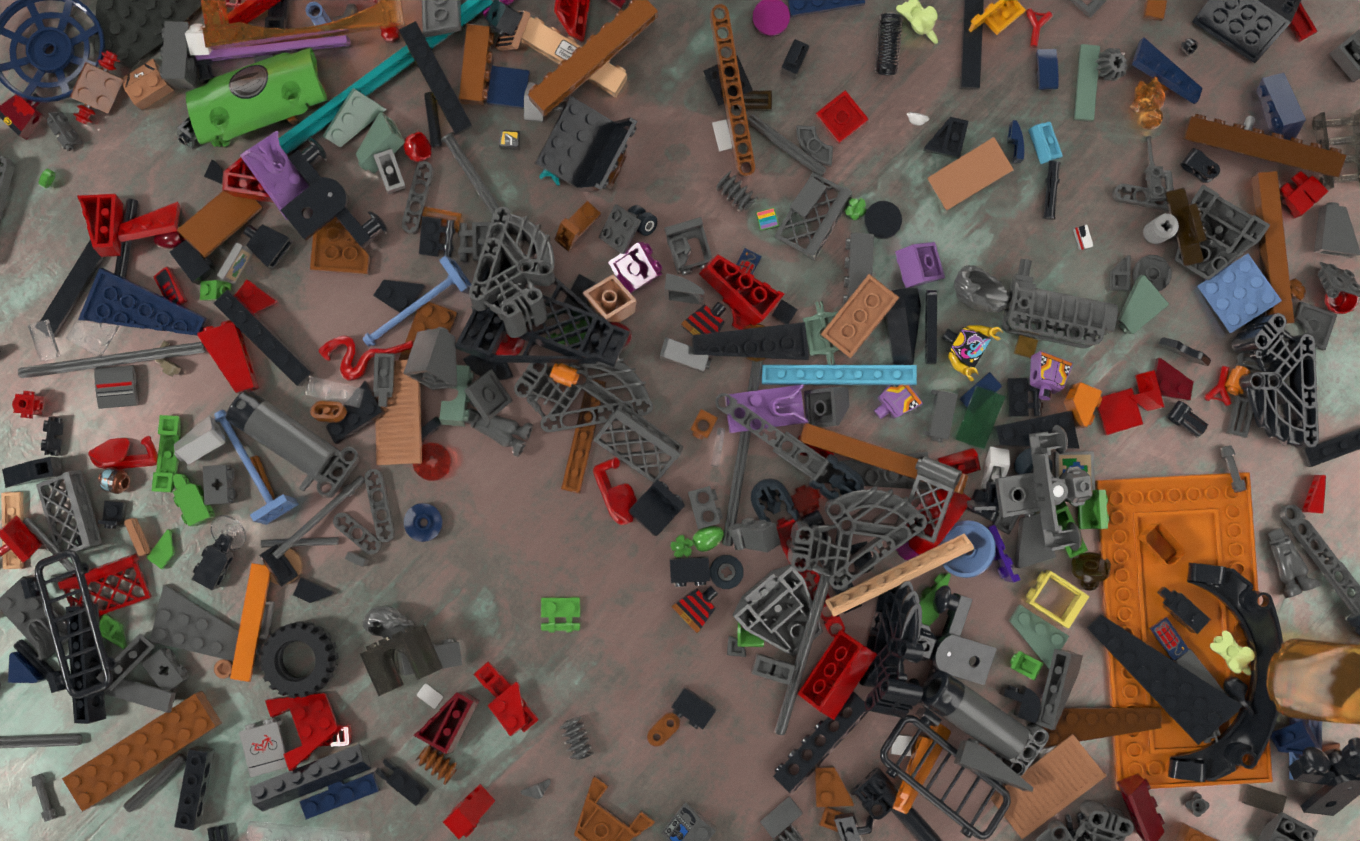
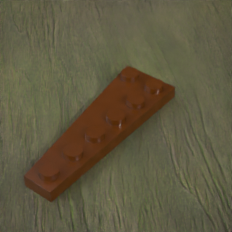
M1064 707L1055 730L1041 726L1049 735V739L1044 747L1058 745L1072 734L1080 742L1162 728L1161 708Z

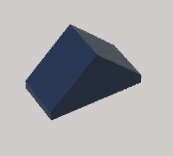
M18 651L12 652L9 655L8 683H38L45 680Z

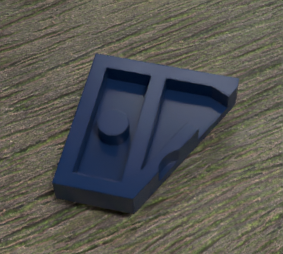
M1305 719L1272 732L1271 739L1278 752H1293L1304 755L1303 751L1308 746L1316 747L1322 751Z

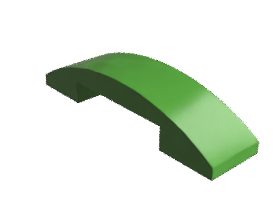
M160 415L156 472H153L151 491L172 493L174 488L173 476L177 474L179 459L174 454V444L181 439L180 416Z

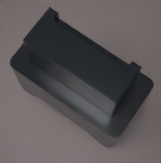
M794 39L782 64L781 74L796 79L807 56L808 44Z

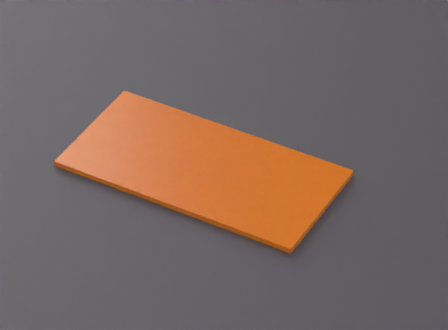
M1250 472L1239 473L1241 480L1245 481L1246 490L1235 493L1234 489H1232L1231 483H1233L1230 473L1095 481V490H1106L1108 497V529H1098L1100 558L1104 560L1107 558L1111 563L1110 576L1102 581L1104 616L1170 658L1149 629L1161 619L1167 617L1187 647L1193 651L1222 689L1225 678L1230 675H1234L1248 685L1249 689L1251 675H1247L1243 671L1241 673H1234L1228 668L1225 659L1210 648V644L1214 643V638L1222 636V632L1225 630L1231 633L1239 646L1248 647L1245 635L1231 611L1214 595L1194 584L1188 583L1187 576L1189 563L1223 566L1236 570L1253 584L1252 591H1259ZM1151 524H1162L1185 549V555L1176 564L1162 565L1137 538ZM1151 531L1147 534L1146 541L1149 544L1155 543L1157 535L1154 531ZM1160 545L1157 548V553L1162 558H1167L1170 555V549L1166 545ZM1162 586L1166 587L1170 592L1175 590L1182 593L1211 619L1198 634L1189 632L1163 608L1164 604L1162 602L1164 599L1157 593ZM1106 648L1110 707L1161 708L1162 728L1112 736L1116 790L1120 791L1117 785L1118 781L1137 773L1143 779H1147L1151 789L1273 782L1270 739L1257 765L1252 769L1236 766V770L1231 774L1215 781L1206 780V782L1168 777L1170 756L1188 753L1209 743H1204L1203 741L1198 745ZM1238 713L1219 727L1220 734L1232 724ZM1247 754L1242 758L1243 763L1248 760Z

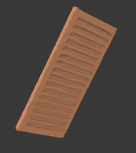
M408 360L395 361L392 397H388L387 407H382L385 414L375 420L376 465L422 463L420 383L403 374Z
M1072 734L1029 766L1026 772L1020 776L1034 788L1033 792H1025L1010 785L1003 786L1011 796V804L1004 817L1019 834L1020 838L1024 839L1104 779L1106 774ZM996 791L990 799L999 809L1003 802V797Z

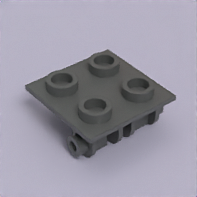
M1320 262L1322 269L1319 270L1318 277L1328 297L1336 298L1341 291L1360 297V285L1356 282L1355 275L1350 270H1343L1333 264Z

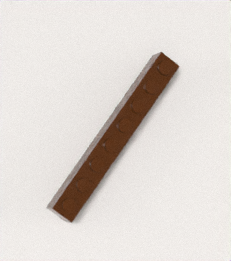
M1200 114L1189 117L1182 138L1183 140L1335 178L1340 177L1347 156L1342 154V150L1330 147L1329 150L1322 149L1323 145L1311 142L1310 145L1302 144L1303 140L1291 137V140L1283 139L1284 135L1272 133L1270 136L1264 134V130L1253 128L1250 131L1244 129V125L1233 123V126L1225 125L1226 121L1214 118V121L1206 120L1207 116Z

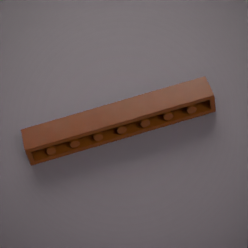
M632 0L629 3V7L625 10H620L615 15V19L610 23L606 22L598 34L591 35L583 47L576 48L568 60L564 59L561 61L553 73H547L543 78L544 81L539 85L535 84L531 87L528 94L530 102L545 117L658 18V10L648 0Z

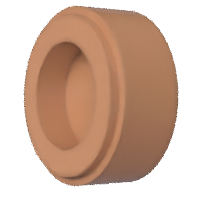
M225 659L217 661L214 665L215 675L222 679L230 677L233 662Z

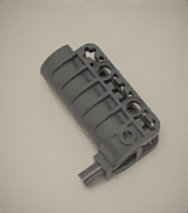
M1029 259L1020 260L1018 274L1013 276L1008 290L1009 303L1003 313L1002 329L1005 332L1083 349L1099 344L1103 340L1104 335L1114 332L1118 314L1116 304L1036 288V284L1032 283L1033 277L1029 276L1032 261Z

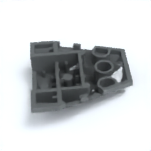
M1202 185L1192 199L1191 204L1197 203V207L1200 208L1202 226L1205 227L1207 233L1206 241L1199 243L1203 262L1185 267L1204 279L1209 280L1236 258L1240 257L1245 251L1257 244L1270 227V224L1255 215L1248 214L1220 197V194ZM1178 246L1175 261L1184 266Z

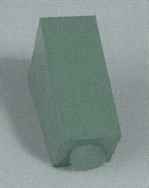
M382 112L378 114L356 153L359 166L365 171L369 170L374 174L379 170L374 155L392 149L393 153H395L405 143L396 123Z
M1145 275L1137 277L1117 318L1120 323L1118 326L1125 334L1127 332L1129 334L1136 333L1169 305Z

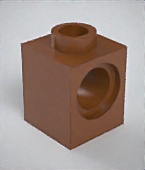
M701 409L690 429L693 432L692 435L700 440H703V438L707 439L718 417ZM704 420L709 424V428L706 431L698 429L700 421Z

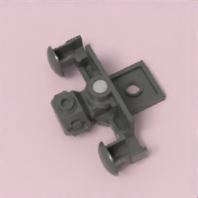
M1055 425L1052 433L1038 432L1029 434L1034 472L995 478L1000 517L1040 511L1045 550L1054 551L1070 546L1072 550L1076 551L1082 543L1081 531L1074 522H1068L1066 530H1062V526L1058 525L1056 505L1064 500L1072 506L1084 505L1085 501L1089 500L1093 494L1091 477L1078 466L1068 467L1059 478H1055L1050 473L1048 456L1051 455V449H1055L1059 454H1063L1068 446L1065 430L1061 426ZM1017 489L1021 492L1019 500H1015L1013 496L1014 491Z

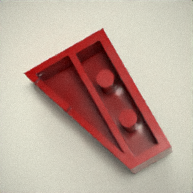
M116 194L77 195L93 248L101 257L121 256V242L118 238L120 224L123 222L124 203Z

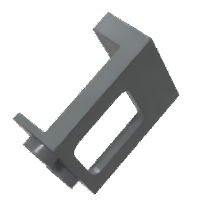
M701 217L664 228L667 240L685 234L687 240L697 238L704 255V261L684 266L680 272L674 261L677 274L682 273V276L693 273L694 269L700 268L702 270L712 259Z

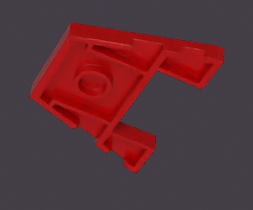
M325 693L312 694L302 698L286 697L265 700L268 712L272 718L290 710L302 746L283 754L289 771L295 770L298 764L306 760L315 749L321 747L339 731L328 696Z

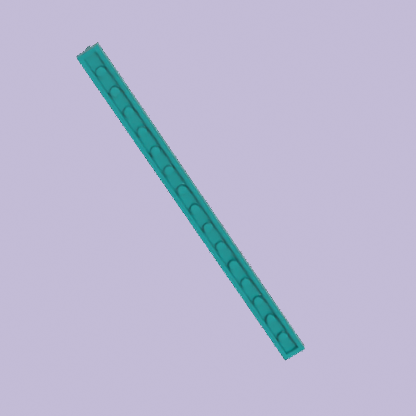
M467 0L460 5L461 28L491 6L493 1ZM454 32L425 37L430 48L433 49V47L443 42ZM407 45L278 138L279 145L286 155L307 141V138L313 137V135L330 124L353 88L369 96L374 90L380 88L384 83L411 65L415 60Z

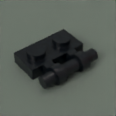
M422 216L419 254L438 257L440 249L444 250V256L451 258V252L454 251L452 242L453 234H455L456 230L454 228L455 220L447 219V225L442 226L443 218ZM441 232L446 233L445 243H440Z
M1027 378L1007 379L1008 417L1029 416V409H1034V416H1042L1043 402L1039 398L1040 389L1028 385ZM1028 392H1033V403H1028Z

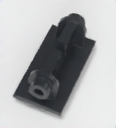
M48 417V421L44 420L43 432H47L46 440L42 439L40 451H44V455L49 451L51 456H59L62 439H54L55 435H63V418L55 417L54 421H50L51 417Z

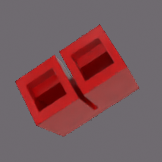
M1302 171L1297 172L1291 178L1297 187L1293 189L1287 182L1279 188L1280 195L1283 197L1281 203L1288 206L1291 210L1290 214L1294 219L1302 216L1329 192L1313 175L1308 177Z

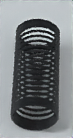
M882 13L879 15L878 40L874 72L880 75H895L899 69L898 59L900 58L899 49L901 48L900 39L902 38L903 16L897 13Z

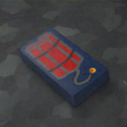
M744 248L736 265L742 271L753 275L762 256Z
M1164 617L1149 628L1171 660H1176L1189 650L1167 617Z

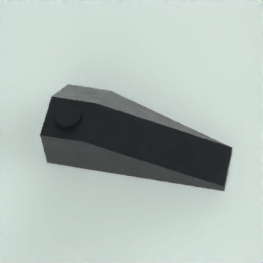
M918 288L891 290L899 297L898 301L884 317L893 365H913L921 311Z

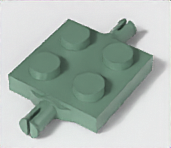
M823 301L815 302L817 314L802 319L806 326L810 356L826 355L827 364L831 365L832 363V365H835L833 353L839 351V349L824 338L821 333L839 311L825 312Z

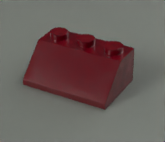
M1138 773L1118 781L1117 785L1137 834L1142 841H1158L1165 833L1162 826L1165 822L1161 814H1157L1155 808L1158 805L1155 798L1149 794L1148 790H1151L1149 782Z

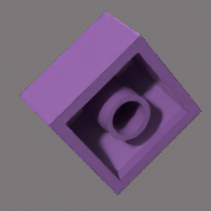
M935 242L913 244L895 251L905 288L916 287L945 278Z

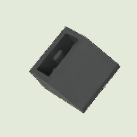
M1359 29L1329 53L1353 82L1360 79Z
M1281 812L1265 825L1258 841H1314L1318 830Z

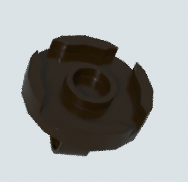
M1091 552L1081 553L1078 558L1072 559L1071 572L1081 580V586L1085 590H1095L1099 586V582L1106 580L1110 576L1111 563L1107 558L1106 560L1100 558V554Z

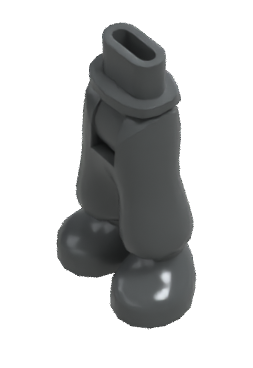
M469 409V420L465 421L466 423L471 424L472 428L493 439L501 446L512 447L514 456L519 457L522 454L526 442L514 438L512 434L528 440L533 424L525 423L523 426H520L515 420L497 415L485 422L477 410Z
M1283 528L1269 532L1268 535L1271 540L1269 544L1276 560L1279 576L1286 585L1283 592L1285 598L1294 597L1301 594L1302 591L1320 586L1319 580L1307 576L1309 569L1299 555L1289 535L1285 534ZM1295 577H1296L1297 580H1298L1299 586L1296 584V582H1295V580H1294Z

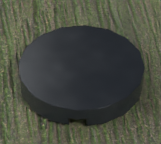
M888 201L873 203L867 209L864 216V226L867 232L874 234V237L878 239H888L894 236L902 224V214L899 208Z

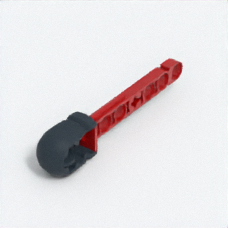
M764 479L753 487L751 503L759 520L771 522L763 511L765 509L764 504L760 503L758 498H761L762 502H767L768 507L766 510L771 511L774 515L781 511L780 506L782 504L781 501L777 502L775 498L777 495L775 489H778L780 492L778 494L779 499L784 500L787 505V512L792 515L787 520L784 517L777 520L778 524L776 525L781 543L780 546L788 559L789 547L787 541L791 538L792 526L800 518V514L797 509L793 508L794 502L783 483L776 479ZM806 569L805 571L799 572V574L804 578V580L807 577L808 572H810L811 575L815 574V576L813 577L815 584H817L820 580L819 574L812 570L810 571ZM805 580L810 597L813 601V593L817 589L818 585L809 589V587L812 586V584L809 580ZM827 593V596H826L825 601H826L827 599H830V596H829L828 593ZM821 613L820 617L825 621L823 623L832 637L835 638L837 635L831 631V626L835 623L840 624L841 630L845 632V626L839 615L827 617Z

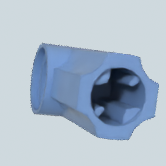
M318 2L307 4L306 14L323 38L336 36L339 31L327 15L325 9ZM314 9H320V13L317 16H312Z

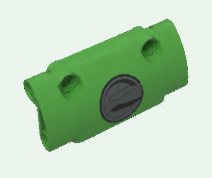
M311 47L293 54L281 53L214 77L208 81L207 85L185 93L191 124L196 138L201 145L219 138L230 140L247 132L303 114L308 110L309 106L327 101L326 93L318 79L317 60Z

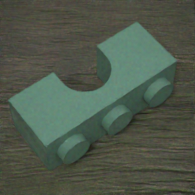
M456 365L457 385L450 389L457 390L458 395L452 401L441 402L439 420L442 425L465 427V421L469 420L470 414L467 405L471 400L464 390L474 382V373L471 372L470 366Z

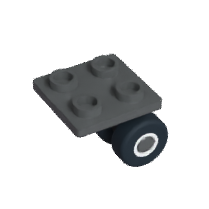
M615 204L599 238L621 254H625L636 231L643 236H648L655 231L658 220L656 216L646 212L639 205H634L627 211Z

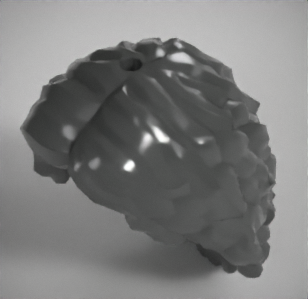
M966 265L961 268L954 280V289L958 300L965 303L968 307L999 313L1007 308L1010 298L1007 290L1002 286V281H998L996 277L991 276L983 271V269L974 265Z

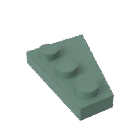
M353 88L323 137L342 147L375 120L380 112L383 113L387 109Z
M1021 605L1017 606L1009 619V622L1043 661L1044 665L1050 669L1054 649H1062L1070 636Z

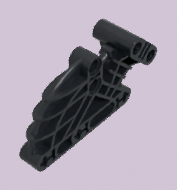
M1281 313L1256 317L1245 325L1246 328H1243L1242 332L1238 333L1232 341V348L1236 353L1250 352V358L1255 359L1258 367L1262 370V372L1243 374L1239 379L1241 389L1247 393L1258 428L1264 427L1269 438L1275 437L1279 439L1283 446L1290 444L1297 448L1315 447L1319 442L1315 340L1310 334L1291 336L1289 332L1284 330L1287 321ZM1271 362L1272 364L1266 370L1264 363ZM1288 375L1290 387L1284 382Z
M909 581L903 582L901 585L878 596L866 646L876 653L877 656L859 681L862 686L874 688L865 699V709L867 711L904 718L909 713V709L912 710V706H916L923 696L922 686L906 682L908 677L904 673L903 661L905 659L919 662L924 655V647L918 643L922 625V608L919 604V596Z

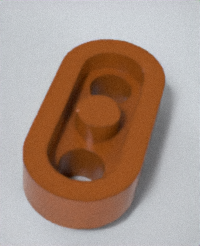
M318 401L310 410L311 416L321 422H340L347 413L345 406L340 402Z
M673 712L664 714L649 729L647 734L648 742L655 747L663 745L680 727V718ZM673 720L674 725L668 726L667 721ZM657 733L661 736V738L659 740H655L653 738V735Z

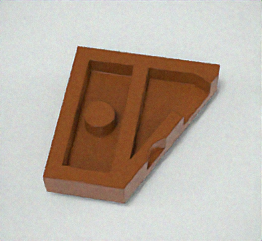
M818 767L815 770L816 807L854 806L835 767Z

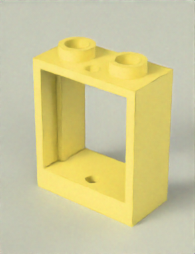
M1042 571L1037 577L1036 581L1038 583L1036 586L1028 591L1025 602L1064 628L1069 629L1090 596L1052 571ZM1049 578L1075 594V597L1061 618L1035 602Z

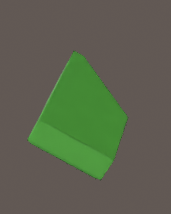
M166 530L147 556V559L160 569H164L175 555L172 530Z
M104 614L99 621L102 637L124 650L127 644L123 625L109 615Z

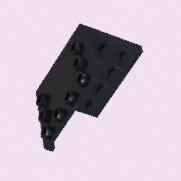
M1208 0L1192 22L1253 63H1256L1292 22L1301 0Z
M570 96L534 164L582 192L605 189L610 180L608 176L618 166V157L627 149L628 145L626 142L628 138H631L637 129L635 127L637 121L631 117L612 121Z

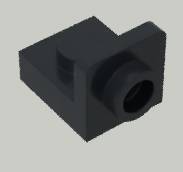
M188 117L177 127V138L182 145H187L192 149L195 147V140L197 138L190 117Z
M104 501L103 518L98 520V524H104V528L116 529L117 526L124 525L126 502Z
M867 541L851 545L850 555L865 546ZM870 551L853 562L855 571L872 559ZM873 566L872 568H870L868 571H866L865 573H868V572H870L872 569H874V566Z

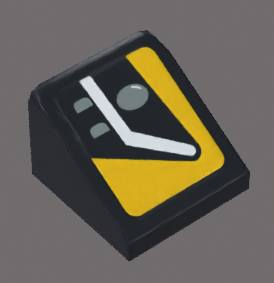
M501 130L499 148L519 150L520 131Z

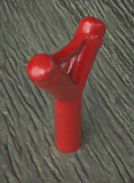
M1032 8L1026 10V14L1033 26L1030 46L1038 47L1040 29L1053 17V14L1050 11L1047 13H1037ZM1035 15L1043 17L1038 21Z
M1222 366L1218 384L1204 396L1206 401L1219 400L1225 406L1231 405V398L1225 387L1229 367ZM1220 392L1222 399L1215 398V396Z

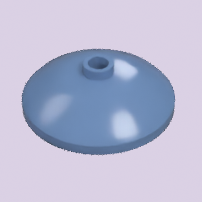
M969 520L957 522L939 545L965 534L973 544V553L968 555L967 552L942 565L949 573L957 577L971 578L978 576L986 571L994 560L996 553L994 537L984 525Z

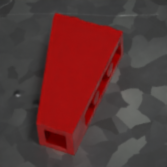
M231 320L221 322V326L215 328L214 326L205 327L202 329V332L197 333L199 339L235 393L240 394L246 389L252 391L259 389L242 331Z

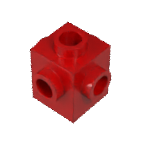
M23 391V394H15V398L12 401L13 413L21 414L20 418L33 419V415L42 416L44 397L36 396V392Z

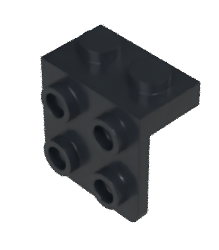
M657 479L629 509V513L653 536H658L685 507V504L680 496L673 494L669 490L667 484Z

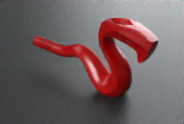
M343 335L333 338L321 346L318 351L324 359L330 361L331 352L342 345L347 346V351L340 364V372L345 380L353 381L363 377L368 363L375 357V353L397 354L412 349L414 343L411 340L388 349H369L363 353L354 368L351 366L356 348L353 339L349 336Z

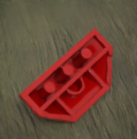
M555 0L554 12L557 19L569 36L583 42L590 0Z
M241 157L223 171L222 191L234 197L274 203Z
M944 489L935 491L939 501L946 499L948 491ZM932 492L926 494L924 500L927 506L935 504L936 501ZM954 492L936 542L932 543L915 535L908 540L909 547L918 555L937 547L963 515L967 508V501L971 500V498L965 493L959 494ZM922 502L916 507L917 510L924 508ZM938 505L929 508L933 519L940 516L941 512ZM925 510L920 512L926 517L927 522L930 521ZM931 523L927 524L924 528L925 534L930 536L934 533Z

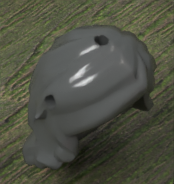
M374 607L363 619L364 629L371 635L382 636L385 643L396 644L404 640L415 639L418 634L413 620H408L399 610L393 607Z

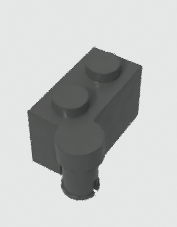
M746 518L742 520V523L733 524L728 527L735 550L746 548L768 553L781 544L776 524L766 520Z

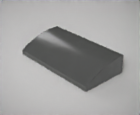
M666 274L665 300L703 305L704 290L685 278Z

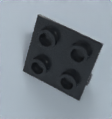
M737 55L736 57L740 74L742 92L744 95L746 93L753 91V89L747 78L744 68L740 62V59ZM717 64L703 72L705 80L709 84L718 106L724 104ZM725 68V75L727 77H733V70L731 68ZM729 87L728 94L736 96V88Z

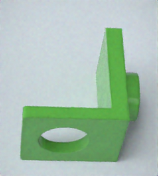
M738 622L737 637L739 647H764V640L741 628Z

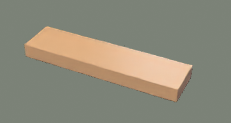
M23 492L1 493L2 527L16 515L22 522L24 521ZM12 550L2 556L3 569L25 568V562L22 563Z

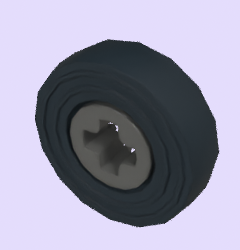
M731 555L717 557L710 566L712 582L722 589L736 587L744 576V568L741 562ZM728 566L732 574L724 577L721 570Z

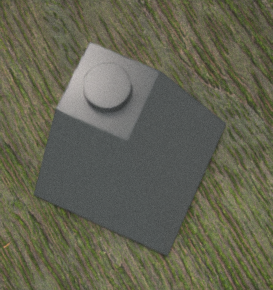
M830 387L804 391L807 424L820 428L839 426L850 406L848 387Z

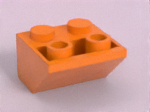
M1082 382L1072 384L1064 400L1066 410L1072 411L1075 428L1077 429L1085 428L1092 424L1095 418L1093 414L1095 407L1098 408L1102 401L1100 396L1101 390Z

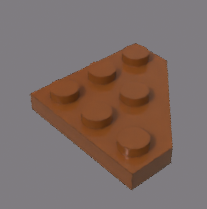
M337 217L313 235L311 271L369 275L370 255L356 242Z

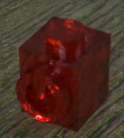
M804 484L796 488V493L790 496L794 502V507L803 516L820 508L818 499L821 496L818 490L810 486L806 487Z

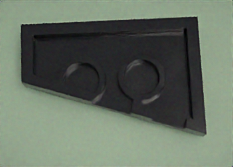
M364 381L345 403L344 406L347 409V413L344 419L340 422H329L326 429L333 442L338 444L385 414L382 407L378 406V400L374 397L368 382Z

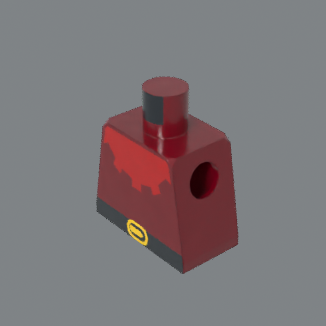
M34 92L31 95L35 97H40L36 92ZM15 94L0 105V119L18 136L27 140L44 116L37 109L41 102L27 100Z

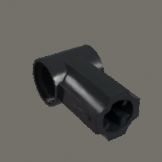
M1178 401L1166 417L1172 423L1185 428L1196 438L1200 437L1206 431L1209 424L1195 415L1187 404Z

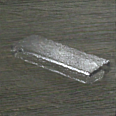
M310 376L305 395L359 408L364 389Z

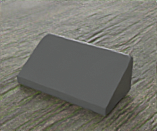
M789 796L760 822L774 839L799 818L803 812Z

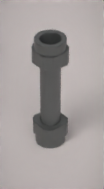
M1232 445L1220 448L1222 458L1226 459L1233 483H1231L1232 489H1234L1235 493L1246 490L1245 481L1241 480L1233 457L1235 451Z
M41 773L30 777L32 787L36 786L43 812H41L42 819L46 822L56 818L55 809H51L44 787L46 782L45 776Z

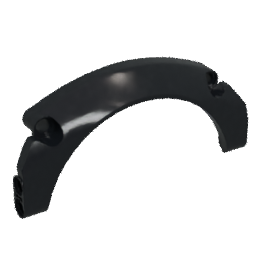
M1189 563L1187 582L1208 591L1231 611L1245 635L1248 647L1255 654L1254 660L1251 661V677L1246 700L1250 702V707L1253 710V717L1242 706L1232 724L1221 736L1217 737L1218 742L1213 740L1197 750L1170 756L1168 777L1206 782V780L1215 781L1231 774L1236 770V766L1252 769L1257 765L1272 735L1282 703L1285 685V652L1278 615L1270 594L1252 591L1253 584L1232 568ZM1260 596H1262L1263 603L1261 605L1258 604V598ZM1247 754L1248 760L1243 763L1242 758Z

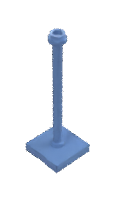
M447 256L441 258L439 261L449 274L448 278L372 334L366 333L362 338L368 347L376 345L375 340L452 284H456L461 292L469 294L471 282L457 262Z
M220 410L214 414V420L221 423L266 502L265 506L250 514L253 522L267 525L299 504L295 498L284 494L273 500L232 426L226 420L227 412Z

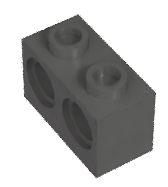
M708 486L688 492L698 529L720 524V519L723 516L720 507L716 508L715 500H718L715 489L711 490V487ZM701 492L708 494L709 500L707 503L703 504L698 501V495ZM704 512H713L714 519L711 522L704 521Z
M756 653L751 673L790 685L795 665Z

